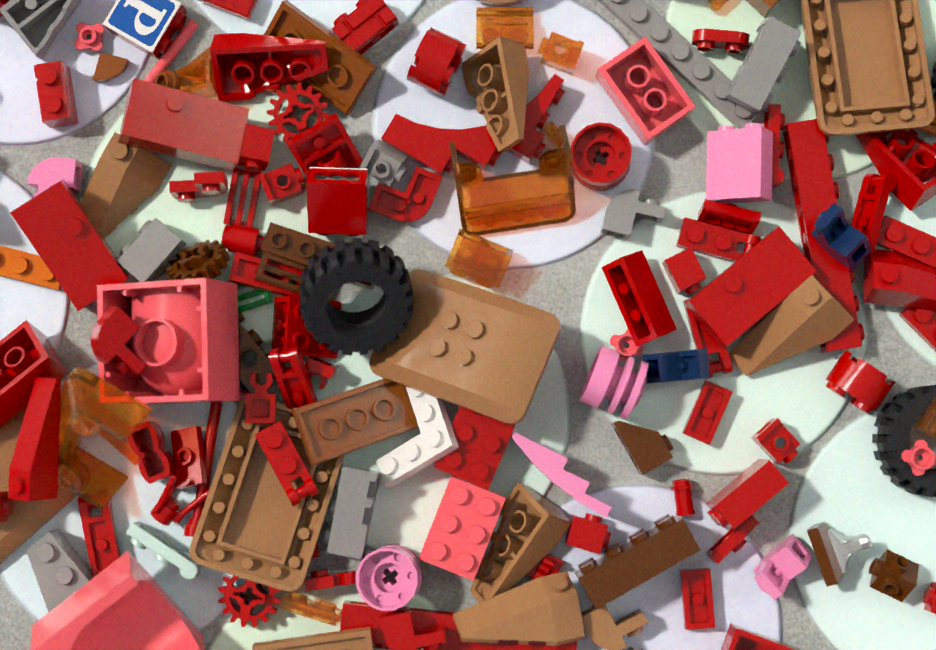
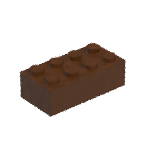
M669 514L664 515L653 522L655 527L647 531L642 528L628 536L630 541L621 546L615 543L603 550L605 555L601 558L594 560L591 557L577 565L579 570L574 573L596 610L701 551L683 518L670 516Z

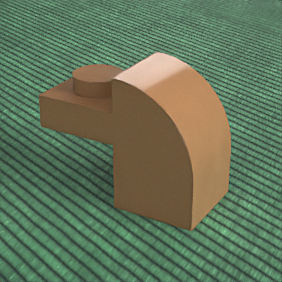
M606 605L597 610L593 606L581 612L583 627L589 638L597 646L606 650L627 648L622 636L626 634L628 637L635 636L644 630L643 625L648 623L640 609L615 622Z

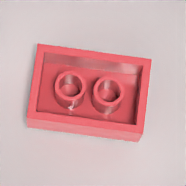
M646 36L597 70L595 78L644 146L685 119L696 107Z
M451 475L419 560L474 581L506 497Z

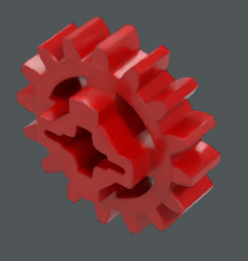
M298 83L297 88L293 90L287 84L286 93L277 90L276 93L279 99H270L269 101L274 106V109L267 110V114L273 116L274 119L269 121L268 124L270 127H278L274 132L275 136L278 137L284 134V143L309 129L308 125L312 117L317 116L314 125L330 117L329 114L323 113V110L329 107L328 103L319 102L323 95L321 92L313 95L314 88L311 85L306 90H303L302 83ZM298 96L307 97L314 103L304 104L300 102ZM288 101L285 112L280 113L282 105ZM299 108L302 112L306 111V113L302 115L301 121H298L296 118H292V116L295 115V109ZM293 125L297 127L299 133L289 132L283 126Z
M225 575L222 579L227 585L218 588V591L224 593V597L220 598L218 603H225L227 606L222 611L223 614L229 612L233 614L230 622L233 623L239 618L241 619V627H245L248 621H251L253 627H257L259 625V618L266 623L270 620L268 612L274 615L277 613L278 610L273 605L274 603L282 602V598L276 596V593L281 590L267 586L269 591H265L260 583L247 579L243 586L234 585L240 577ZM253 588L252 593L257 595V597L248 601V596L242 592ZM232 598L237 600L241 606L240 610L234 605ZM257 604H267L261 612L252 614Z

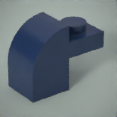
M835 203L820 213L813 224L815 229L811 234L817 243L835 260L851 271L872 251L867 236L848 224L843 209Z
M707 349L642 355L643 361L649 363L646 384L710 378Z

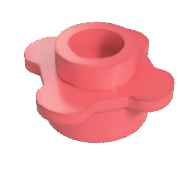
M81 22L76 26L78 36L74 45L78 50L87 49L98 52L103 48L102 34L104 33V27L101 24L97 23L93 26ZM92 35V38L87 39V36Z
M629 329L620 336L613 335L610 338V344L614 346L615 350L620 352V362H625L628 357L633 355L639 356L643 352L642 345L636 347ZM624 343H628L629 347L625 348Z
M917 440L914 447L902 452V460L908 462L912 467L914 475L921 476L925 470L936 465V454H934L924 440ZM921 455L922 460L919 461L917 459V456Z

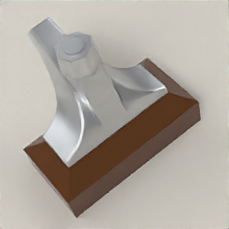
M825 522L813 524L807 530L826 586L838 584L843 579L845 572L848 570L849 559L855 551L866 550L872 547L871 539L868 535L843 536L835 531L834 528H830Z

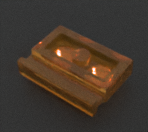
M476 7V49H483L500 36L525 45V49H533V7Z
M296 591L287 592L282 597L280 609L336 626L340 620L342 609L336 608L337 605L324 600L317 602L308 599V595Z

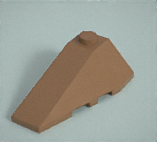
M500 36L461 64L466 90L469 95L474 96L477 102L476 109L486 119V128L498 151L504 153L523 141L529 66L525 45Z
M114 132L103 151L80 202L104 239L129 214L132 215L141 203L159 190L172 167L171 164L146 149L118 143L119 134Z
M811 275L729 352V356L746 376H749L833 340L855 319Z
M521 482L516 484L503 504L500 512L502 519L497 532H492L490 540L493 542L488 556L482 558L470 589L471 594L479 603L510 590L558 544L572 523L556 505Z
M567 571L536 578L453 614V620L462 642L499 643L501 640L518 641V644L528 645L529 641L546 642L548 646H558L583 640L585 637L578 594Z

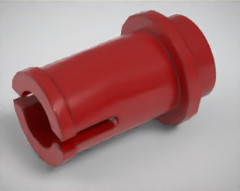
M690 479L673 480V486L670 487V490L674 491L676 516L695 514L691 493L693 484H690Z

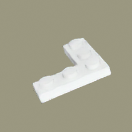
M406 387L421 434L376 460L384 486L392 488L459 448L443 400Z

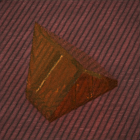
M211 46L185 67L175 70L180 80L181 91L207 98L218 97L210 55Z

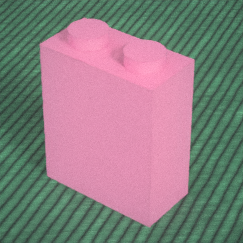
M760 123L745 124V128L735 129L734 126H719L718 131L707 132V200L724 204L772 201V131L763 128V125Z

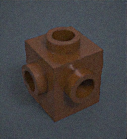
M887 549L880 558L876 557L870 565V587L903 602L917 586L919 564Z

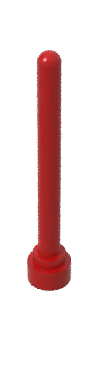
M222 402L210 403L203 447L207 484L197 486L195 499L209 489ZM206 499L194 508L192 518H189L188 524H185L184 536H194Z

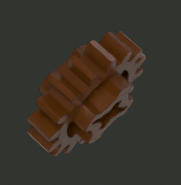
M209 240L200 243L196 242L193 247H185L175 255L177 259L169 261L170 266L166 270L170 280L215 279L222 274L221 269L228 267L226 262L230 261V257L224 244H219L218 240L212 243Z

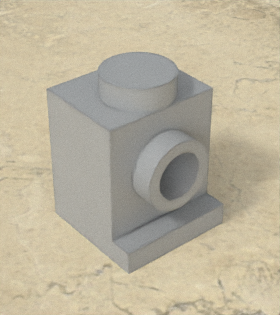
M379 139L369 148L360 168L368 169L370 176L390 187L395 181L400 183L408 169L404 166L408 156Z

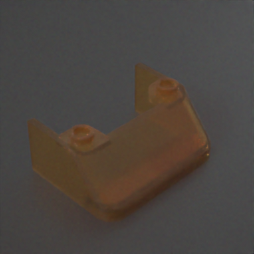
M565 125L559 126L560 148L544 152L539 158L538 170L483 178L482 170L477 164L458 163L455 142L449 143L461 226L466 234L479 236L563 223L575 215L573 159Z
M73 369L65 378L60 395L58 485L103 510L128 480V476L79 448L82 437L95 436L100 428L126 442L151 413L152 408L86 369Z

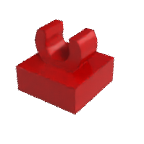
M308 357L305 363L306 369L310 371L308 372L310 380L313 375L320 377L321 383L318 389L321 390L326 387L328 378L332 379L335 377L339 367L318 357Z
M548 553L526 575L536 579L559 573L564 561Z

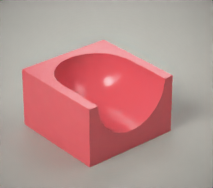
M209 278L97 285L98 320L110 307H119L139 325L140 328L124 346L146 365L139 374H131L130 372L124 374L113 365L114 358L108 363H101L98 360L99 405H157L240 401L237 284Z
M129 551L32 625L31 650H206L202 633Z

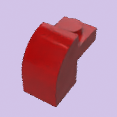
M110 307L95 324L91 333L92 351L101 363H108L114 358L113 365L122 373L139 374L146 365L124 345L140 326L119 307Z
M411 609L385 613L380 617L384 640L390 650H419V647H424V650H436L442 648L441 643H445L447 640L445 626L415 632Z

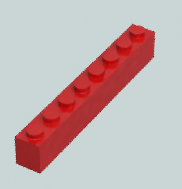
M817 119L787 123L784 126L782 135L803 254L817 270L813 276L855 319L833 340L820 344L821 353L861 347L865 334L862 324H858L856 312H859V300L857 295H853L851 285L854 283V272L828 254L811 234L815 229L813 224L820 213L827 210L833 203L837 205L836 199L839 198V188L837 182H833L831 173L834 170V160L832 154H828L826 145L829 142V136L819 129Z
M349 600L344 601L340 631L371 626L375 648L389 649L383 636L381 615L411 609L415 632L445 626L447 640L445 643H441L442 648L436 650L577 649V641L558 646H548L546 642L529 641L528 645L518 644V641L501 640L499 643L462 642L453 620V614L457 612L403 606L393 611H381L370 607L366 602Z

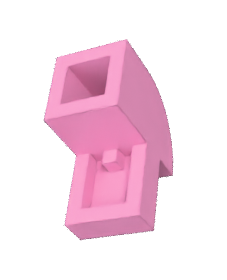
M59 157L48 158L38 163L32 169L27 180L28 185L38 189V192H35L33 197L62 179L65 180L72 191L81 192L83 163L77 159Z
M791 534L775 546L756 565L753 570L756 574L754 579L763 592L768 593L773 600H776L783 595L789 581L808 567L813 554L794 534Z

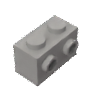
M156 217L153 221L148 220L142 225L138 232L140 234L133 243L128 242L119 253L121 257L117 260L121 266L140 282L154 281L169 265V261L173 260L176 257L175 255L187 244Z

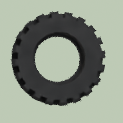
M352 238L353 242L345 243L344 239L335 241L336 246L332 248L326 245L320 249V256L313 255L308 261V268L303 269L301 283L299 284L301 318L304 319L306 330L311 334L313 333V339L319 344L325 342L326 349L333 352L339 349L342 350L344 355H352V352H360V355H367L369 350L375 349L378 352L385 349L386 343L393 344L399 339L398 332L404 333L408 328V320L413 317L414 312L412 284L404 261L400 256H394V251L388 246L380 248L379 242L371 239L368 243L362 242V238ZM354 281L372 283L384 292L377 304L361 312L340 310L329 301L330 296L337 288Z
M936 385L907 389L906 392L898 393L892 397V403L884 405L881 409L884 413L883 416L876 418L874 424L875 427H878L877 434H872V443H877L878 450L873 451L875 459L881 460L883 464L879 468L884 475L891 477L890 481L894 485L904 488L906 492L911 494L936 497V469H927L923 475L917 476L912 473V467L908 462H904L901 458L904 450H910V432L917 419L925 414H936Z

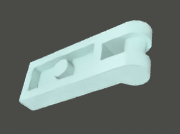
M141 522L132 523L126 531L132 537L130 541L143 550L148 547L156 553L154 557L167 566H170L172 563L178 567L180 575L184 579L191 580L201 574L202 565L195 563L189 554Z

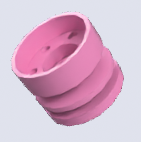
M601 345L585 381L579 401L598 408L604 398L610 399L608 413L613 414L620 403L622 405L619 417L627 420L631 411L637 406L644 391L649 363L640 361L634 372L632 371L635 362L634 357L630 356L624 366L621 367L618 365L620 352Z
M399 544L385 545L370 552L360 562L356 572V587L361 598L370 607L381 611H393L405 606L419 592L423 582V567L418 556L409 548ZM388 570L391 572L396 570L398 572V575L395 577L396 581H388L386 579V576L389 574Z

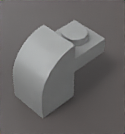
M638 189L623 191L616 195L606 208L600 233L628 239L632 232L635 217L661 223L665 217L666 207L660 206V202L653 199H643V202L638 201L640 194Z

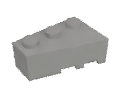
M10 0L0 8V12L34 55L42 60L81 0Z
M772 16L759 24L756 30L758 34L753 44L749 45L746 51L747 55L742 65L739 66L725 94V98L753 113L760 111L761 108L766 109L774 95L770 92L775 82L778 84L781 82L787 71L784 65L788 57L793 58L801 45V42L798 41L801 32Z
M349 465L342 466L335 485L338 488L337 498L332 500L329 516L333 517L332 526L326 529L323 545L328 546L327 553L360 560L364 558L380 479L379 471Z
M59 529L47 532L26 550L48 612L94 578L92 577L90 567Z

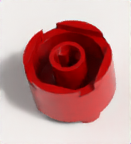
M430 27L414 55L416 57L414 61L416 67L410 65L407 80L438 95L445 96L450 87V79L453 72L457 73L463 61L462 56L467 45L454 37Z
M845 350L825 378L828 381L826 387L843 398L846 394L851 396L852 400L850 403L867 414L871 410L875 412L895 382L887 379L888 376L861 358L856 359L852 357L849 359L852 353Z

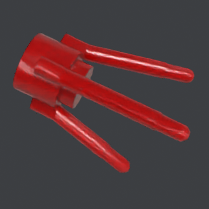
M173 474L159 501L151 510V515L159 523L169 526L172 521L179 524L186 514L207 498L210 488L180 511L181 503L172 496L176 490L177 476Z

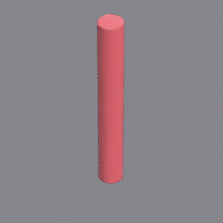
M192 19L188 20L167 49L165 55H162L144 81L155 83L156 76L160 72L167 70L199 27Z

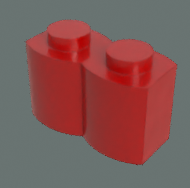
M146 421L129 428L127 431L128 442L133 452L139 456L138 465L143 478L151 484L165 480L173 474L175 475L173 456L165 448L166 440L161 427L155 421Z

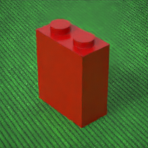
M758 459L706 503L711 509L707 514L718 526L736 529L787 486L789 482L770 460Z

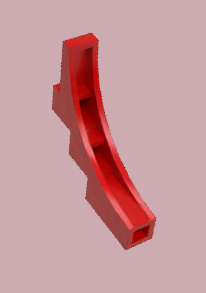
M554 74L543 90L526 105L523 141L508 149L507 152L528 164L532 158L539 159L546 145L542 143L545 134L538 131L537 128L543 129L551 116L547 111L552 103L558 105L565 93V90L562 89L564 79ZM395 114L381 137L383 142L407 155L408 159L428 171L441 176L445 172L449 174L458 160L454 157L456 154L486 171L489 165L494 167L502 153L498 151L486 125L467 129H442L419 124Z

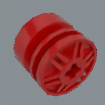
M594 123L578 132L571 144L570 160L574 177L579 183L593 191H607L622 183L629 172L632 148L628 137L620 128L610 123ZM596 155H600L601 158L607 157L605 165L602 166L599 162L594 163Z

